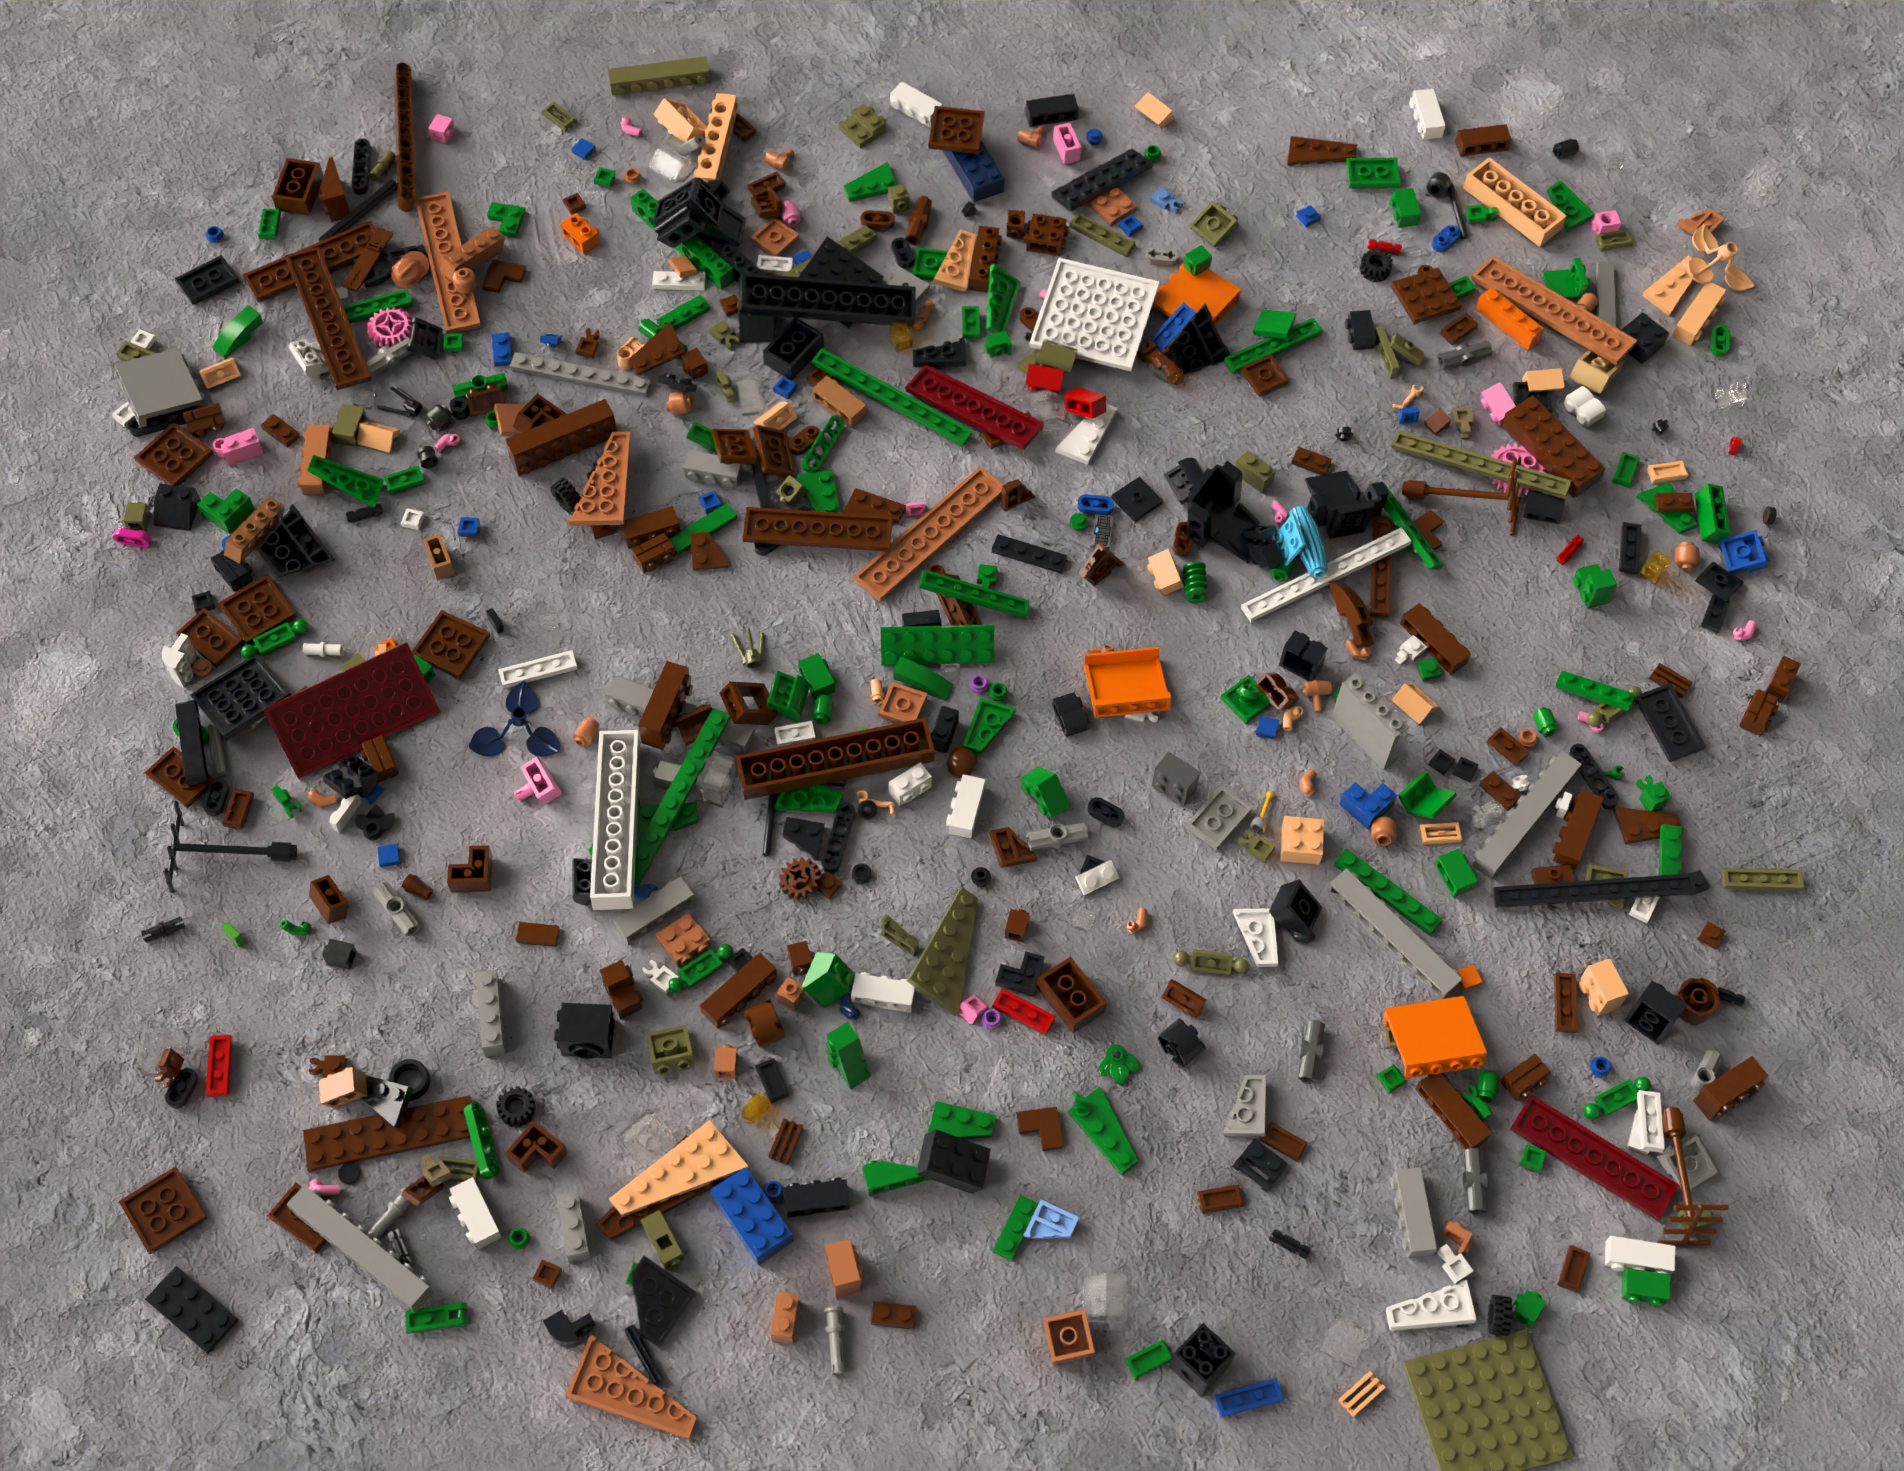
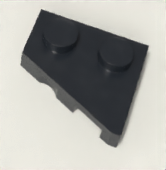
M786 817L782 837L788 842L794 843L801 851L807 852L811 855L812 859L817 860L825 823Z

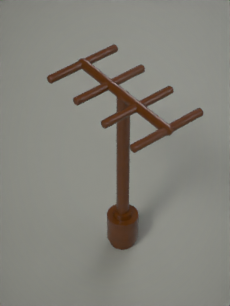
M1517 458L1512 460L1506 493L1436 488L1427 485L1426 481L1408 480V482H1403L1402 495L1407 496V498L1425 499L1429 494L1508 500L1507 510L1510 511L1508 522L1511 523L1509 535L1513 536L1521 497H1518L1520 485L1516 484L1518 478V471H1515Z
M1670 1107L1663 1111L1662 1121L1665 1136L1673 1141L1684 1205H1674V1210H1685L1686 1217H1668V1222H1687L1688 1228L1663 1229V1234H1684L1682 1240H1658L1657 1243L1672 1246H1710V1240L1689 1239L1692 1234L1717 1233L1716 1229H1695L1698 1222H1722V1217H1701L1703 1210H1728L1729 1207L1728 1205H1693L1681 1138L1686 1134L1684 1117L1679 1108Z

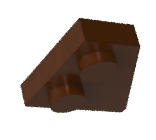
M709 532L690 533L693 571L729 568L728 561Z

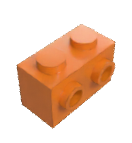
M577 213L560 223L562 235L582 254L587 253L600 244L598 230L595 227L592 228L584 217H580Z

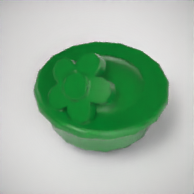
M1241 684L1236 690L1240 697L1243 698V701L1259 698V691L1252 684Z

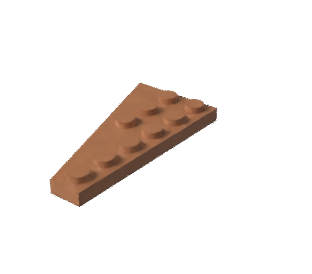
M630 432L611 433L605 445L604 453L599 458L597 467L592 472L582 492V497L574 508V514L568 520L569 526L624 525L631 446Z
M590 1334L566 1393V1398L690 1440L697 1417L677 1401L670 1398L663 1390L651 1383L649 1379Z

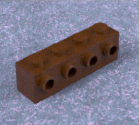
M979 225L969 279V290L989 293L990 266L994 263L997 265L995 259H999L1000 249H998V246H1001L1002 235H999L1000 228Z

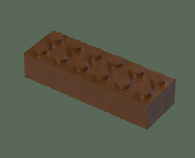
M1533 395L1505 413L1502 426L1535 457L1550 475L1572 481L1568 493L1573 498L1602 480L1605 467Z
M603 399L507 438L505 442L510 461L518 476H521L540 467H545L557 460H562L569 455L579 453L586 448L594 447L608 440L612 432H617L615 416L606 399Z

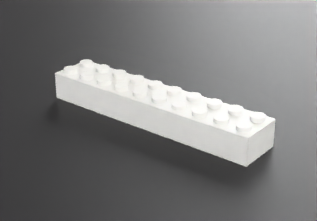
M638 730L599 731L590 890L593 910L633 909L641 748Z

